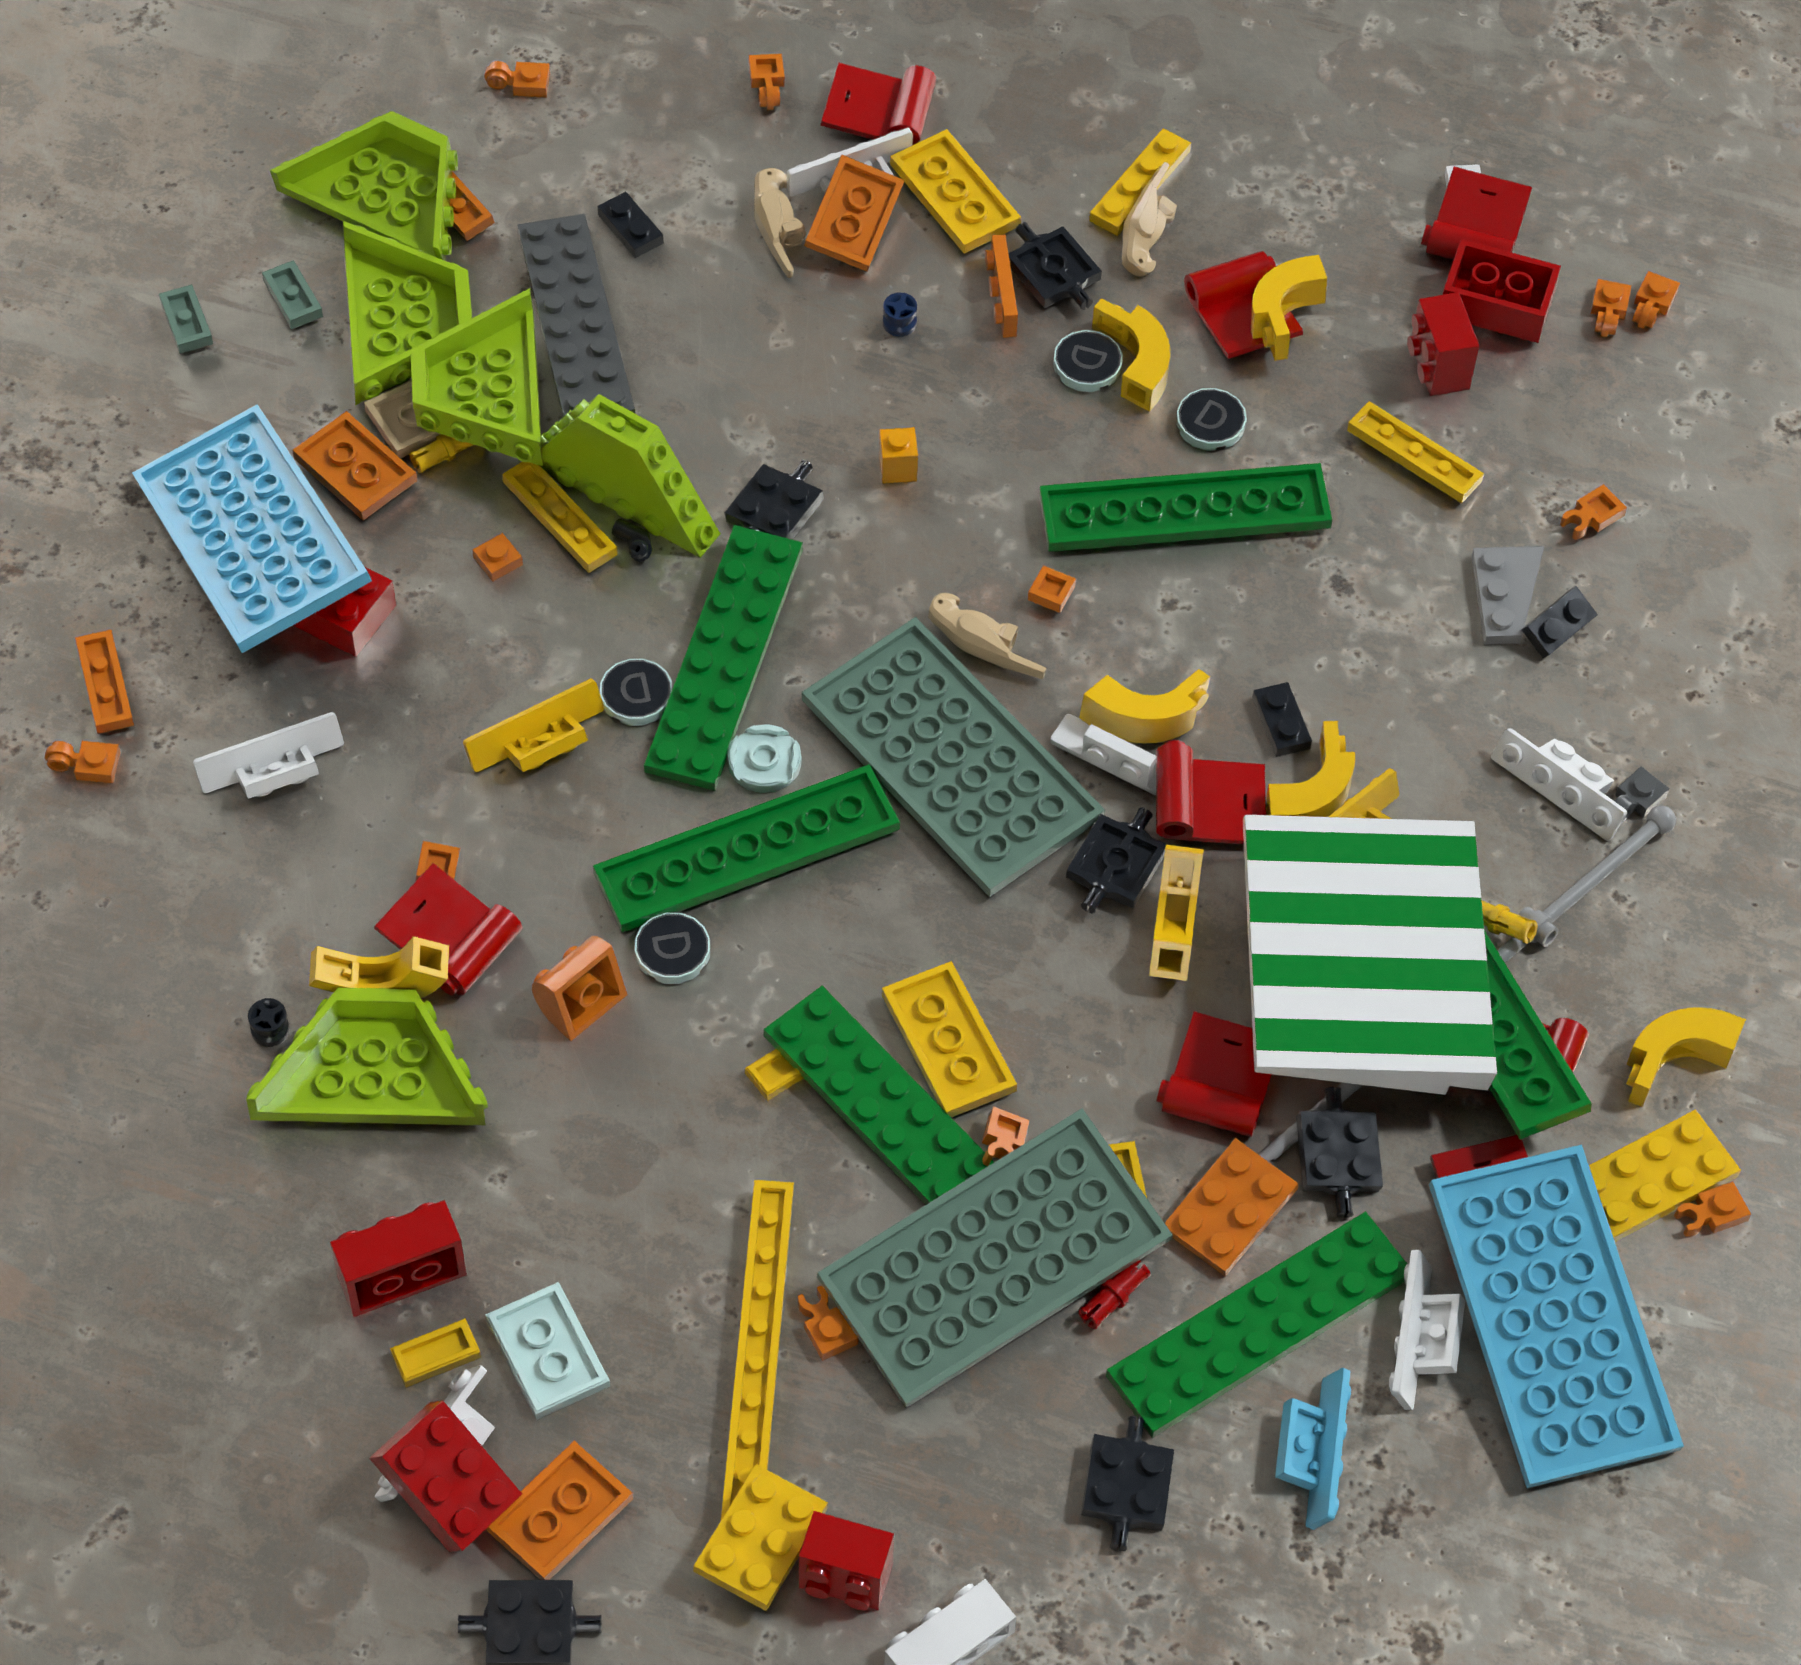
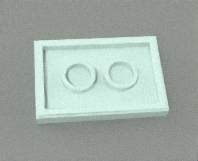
M559 1282L485 1314L486 1321L536 1420L610 1387V1380Z

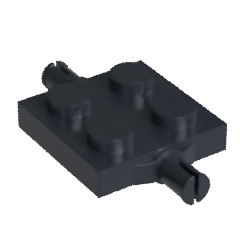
M1023 222V224H1019L1015 232L1025 243L1020 248L1008 253L1011 270L1044 308L1064 298L1072 297L1081 310L1088 309L1092 305L1093 300L1083 289L1100 281L1102 270L1064 226L1050 233L1036 235L1028 223Z
M802 460L792 474L783 473L763 464L724 512L726 522L793 540L824 500L823 490L804 482L814 469L812 464Z
M1140 807L1131 823L1118 822L1100 814L1066 872V878L1090 890L1081 904L1082 909L1086 912L1089 908V913H1095L1103 897L1111 898L1134 909L1163 860L1165 847L1168 845L1151 837L1144 830L1153 817L1150 810L1147 809L1145 812V808Z
M1328 1087L1324 1090L1326 1110L1300 1111L1296 1116L1303 1191H1324L1335 1195L1337 1217L1342 1218L1344 1216V1218H1349L1354 1215L1352 1194L1360 1191L1379 1192L1383 1187L1376 1112H1351L1342 1108L1341 1088L1336 1087L1334 1089V1087Z
M1136 1416L1128 1417L1126 1438L1094 1434L1091 1441L1081 1516L1101 1519L1113 1525L1110 1548L1115 1551L1118 1544V1551L1127 1550L1129 1529L1143 1527L1162 1531L1165 1524L1174 1449L1150 1445L1142 1441L1144 1419L1140 1416L1136 1422V1428Z
M489 1580L488 1604L484 1610V1615H458V1633L483 1632L486 1641V1665H571L572 1645L576 1638V1633H602V1615H577L573 1605V1580Z

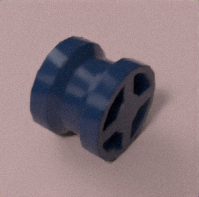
M898 292L889 295L883 303V327L890 335L904 337L910 335L916 329L918 304L911 295Z

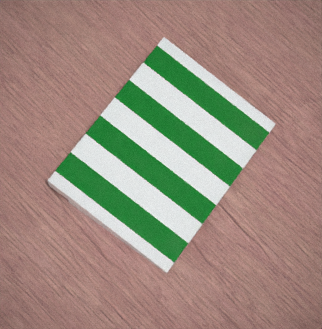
M1245 815L1243 818L1255 1072L1444 1095L1449 1086L1488 1091L1497 1074L1475 822Z

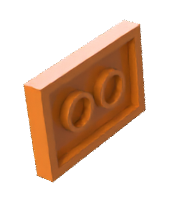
M841 154L804 246L868 272L905 180Z
M347 411L292 450L294 459L363 521L417 482L416 472Z
M1235 1138L1166 1220L1165 1225L1173 1234V1239L1226 1277L1298 1190V1183Z
M574 1440L521 1490L523 1495L487 1528V1531L540 1580H550L633 1500V1492Z

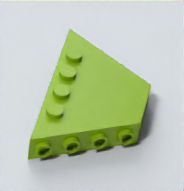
M390 111L382 116L371 119L369 122L351 131H346L339 137L320 146H315L308 152L285 161L270 170L277 191L334 218L356 226H362L368 231L386 238L395 239L399 243L411 248L423 250L446 261V256L452 253V241L450 234H448V227H453L454 212L453 207L450 206V199H455L456 183L455 179L452 178V171L458 170L457 151L451 150L448 136L409 118Z
M343 221L356 406L366 400L377 397L381 392L395 385H401L412 377L411 350L472 318L467 269L462 268L456 263L434 257L423 250H417L401 244L395 239L386 238L368 231L362 226H356Z
M529 288L412 349V402L417 426L426 431L437 432L460 442H468L486 448L491 452H499L517 458L522 462H530L543 467L534 311Z
M598 394L589 403L582 399L572 411L569 410L559 422L556 421L547 432L541 434L542 468L548 474L557 478L564 486L579 490L586 494L593 502L606 505L615 510L620 517L633 520L644 526L649 533L655 536L660 535L699 558L704 555L721 533L659 426Z
M338 987L329 999L325 998L321 1001L312 1020L307 1026H302L298 1029L289 1048L284 1054L281 1053L275 1057L269 1072L261 1082H256L252 1085L246 1097L250 1120L486 1125L484 1109L488 1108V1103L479 1086L473 1088L470 1083L471 1074L462 1057L456 1059L453 1054L454 1045L447 1030H439L435 1023L437 1022V1016L431 1003L428 1000L423 1002L416 989Z

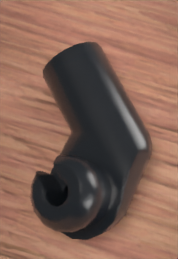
M622 519L616 520L612 528V535L628 542L629 553L634 560L639 562L647 560L653 551L648 531Z

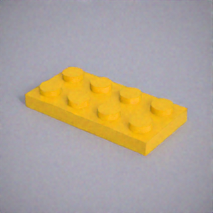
M948 129L890 156L891 167L901 179L905 180L906 185L964 254L991 241L992 235H1003L1016 229L1021 224V216Z
M952 961L882 987V997L937 1103L946 1114L954 1117L1017 1092V1083Z
M1696 1109L1589 1165L1615 1242L1670 1214L1681 1204L1696 1200L1698 1193L1736 1179L1741 1172L1739 1166Z

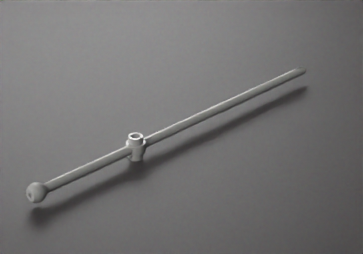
M1661 805L1652 808L1647 815V823L1543 912L1540 910L1534 911L1530 907H1525L1518 915L1535 920L1538 924L1536 935L1531 942H1539L1544 947L1550 945L1558 934V928L1552 923L1656 834L1671 832L1676 825L1675 813L1667 806ZM1512 937L1497 951L1506 963L1527 944ZM1341 1083L1337 1087L1341 1088L1342 1103L1363 1085ZM1326 1097L1309 1111L1326 1110ZM1297 1121L1258 1155L1272 1163L1298 1141Z

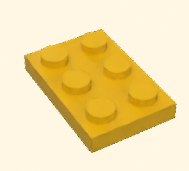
M755 1464L695 1562L693 1572L767 1611L799 1557L813 1511L825 1514L828 1502Z

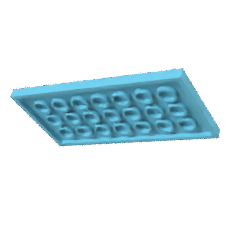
M258 404L132 472L241 653L246 652L372 581L368 571Z
M1582 1145L1432 1179L1429 1183V1188L1526 1488L1680 1451L1684 1444Z

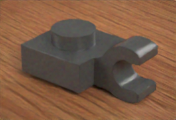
M1642 766L1620 784L1615 793V796L1618 798L1614 801L1627 810V815L1622 823L1634 811L1644 818L1652 808L1656 807L1668 795L1670 788Z

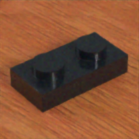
M626 191L597 206L599 217L634 258L664 244V237L661 231Z
M1575 586L1521 630L1541 657L1545 658L1598 614L1578 587Z
M1286 682L1253 690L1252 699L1275 756L1280 757L1311 749L1312 739L1289 683Z

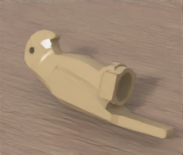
M1164 162L1154 173L1124 222L1122 265L1135 276H1146L1154 270L1156 261H1152L1149 250L1161 237L1165 225L1174 220L1177 205L1165 195L1157 196V186L1169 167L1167 162Z
M767 168L757 172L755 176L754 218L772 255L787 278L793 277L794 268L784 249L802 243L806 236L805 226L799 219L794 218L791 203L781 191L782 188H787V175L779 169Z
M940 593L933 598L928 618L962 651L1004 669L1039 679L1044 678L1046 667L1011 652L1017 638L1018 626L1010 623L999 624L993 618L978 611L960 610L957 606L960 603V599L950 593Z

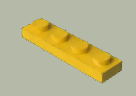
M1162 128L1090 211L1089 221L1118 236L1123 230L1124 222L1132 207L1157 169L1164 162L1169 164L1166 173L1157 186L1158 190L1190 153L1191 142Z
M1370 401L1348 422V432L1460 503H1463L1483 480V472Z
M521 462L502 474L503 483L588 573L618 555L617 546L541 466L530 462Z

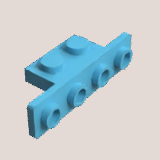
M1341 1368L1322 1379L1319 1408L1294 1398L1287 1400L1283 1404L1275 1478L1309 1490L1306 1527L1313 1530L1332 1521L1339 1508L1337 1492L1339 1478L1343 1471L1341 1456L1343 1440L1347 1433V1424L1345 1422L1347 1403L1351 1396V1387L1349 1385L1351 1372L1345 1368Z

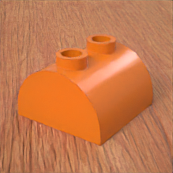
M591 936L579 947H570L558 964L550 970L544 969L540 971L532 984V993L539 1008L549 1022L570 1041L575 1039L628 995L612 945L598 936Z

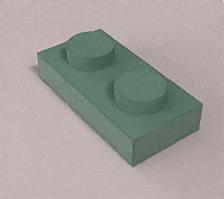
M294 260L262 272L265 285L291 329L323 317L322 307Z
M192 284L159 293L160 303L179 353L213 344L211 332Z

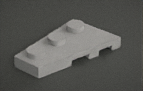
M1544 546L1473 548L1471 557L1484 645L1520 644L1523 634L1521 629L1525 626Z

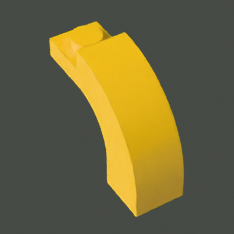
M1319 255L1292 259L1274 267L1262 277L1255 288L1251 316L1252 338H1263L1265 348L1270 347L1274 361L1288 359L1290 332L1284 316L1296 308L1324 304L1326 301L1327 275Z
M1101 298L1093 309L1092 329L1110 336L1115 342L1126 347L1135 358L1122 375L1120 396L1150 412L1162 397L1167 385L1170 362V344L1167 334L1160 322L1143 307L1137 305L1130 314L1119 305L1112 304Z
M1198 669L1170 692L1161 695H1144L1127 689L1112 677L1106 675L1084 693L1079 718L1089 726L1092 724L1127 742L1158 743L1172 740L1193 728L1197 711L1205 705L1209 697L1207 689L1210 676Z
M1323 721L1319 739L1321 770L1314 777L1300 783L1268 784L1266 815L1329 817L1344 804L1351 786L1355 766V752H1346L1345 735H1339L1338 721Z
M1166 845L1149 976L1187 981L1203 849Z
M413 937L398 952L380 957L356 956L316 946L311 952L309 986L330 992H335L338 987L416 989L420 998H424L436 991L448 979L449 945Z
M1691 1007L1671 1011L1652 1021L1637 1037L1626 1064L1633 1067L1626 1085L1633 1087L1628 1101L1643 1107L1657 1072L1663 1065L1673 1059L1695 1057L1727 1068L1746 1019L1722 1010Z

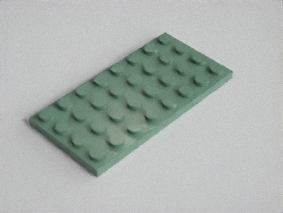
M914 617L802 691V701L864 766L870 764L878 781L989 897L1092 827L1100 814L1105 815V809L917 617Z
M1081 1108L817 1272V1278L904 1407L907 1408L1172 1239L1173 1234L1086 1112Z

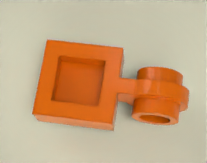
M782 54L749 55L748 66L751 88H759V106L766 107V110H774L775 106H780L779 87H784L785 84Z
M494 61L485 69L484 78L488 86L493 89L500 90L504 89L507 85H513V96L547 98L550 77L549 63L516 61L515 71H511L506 63Z
M1650 271L1647 272L1634 301V304L1638 306L1632 321L1638 323L1637 327L1645 329L1646 326L1653 328L1659 313L1667 315L1679 290L1680 282Z
M1597 279L1591 314L1597 315L1594 332L1601 333L1600 336L1608 337V334L1615 335L1618 319L1625 320L1632 285Z
M55 741L46 749L45 760L47 761V766L54 771L64 772L71 766L75 767L76 780L104 783L114 782L121 753L119 744L82 741L79 753H75L71 744L64 741Z

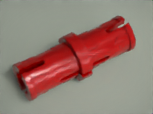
M1141 1260L1118 1273L1112 1280L1108 1279L1101 1284V1290L1078 1311L1082 1321L1085 1323L1091 1318L1092 1321L1088 1326L1092 1329H1097L1117 1307L1123 1308L1129 1301L1128 1296L1144 1280L1151 1276L1147 1266L1143 1264L1138 1270L1137 1266L1141 1263Z

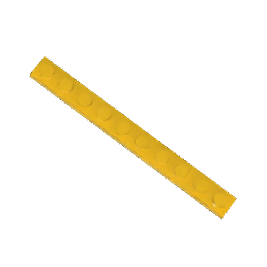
M754 1180L721 1520L755 1464L768 1470L794 1182Z

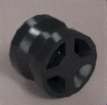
M264 998L258 1000L250 1007L248 1022L252 1037L258 1044L265 1047H273L286 1040L289 1035L290 1026L286 1009L280 1001L273 998Z

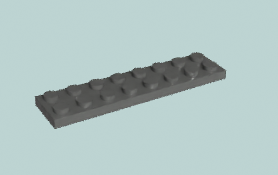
M585 214L517 224L562 416L569 410L572 411L582 399L589 403L598 394L635 413Z

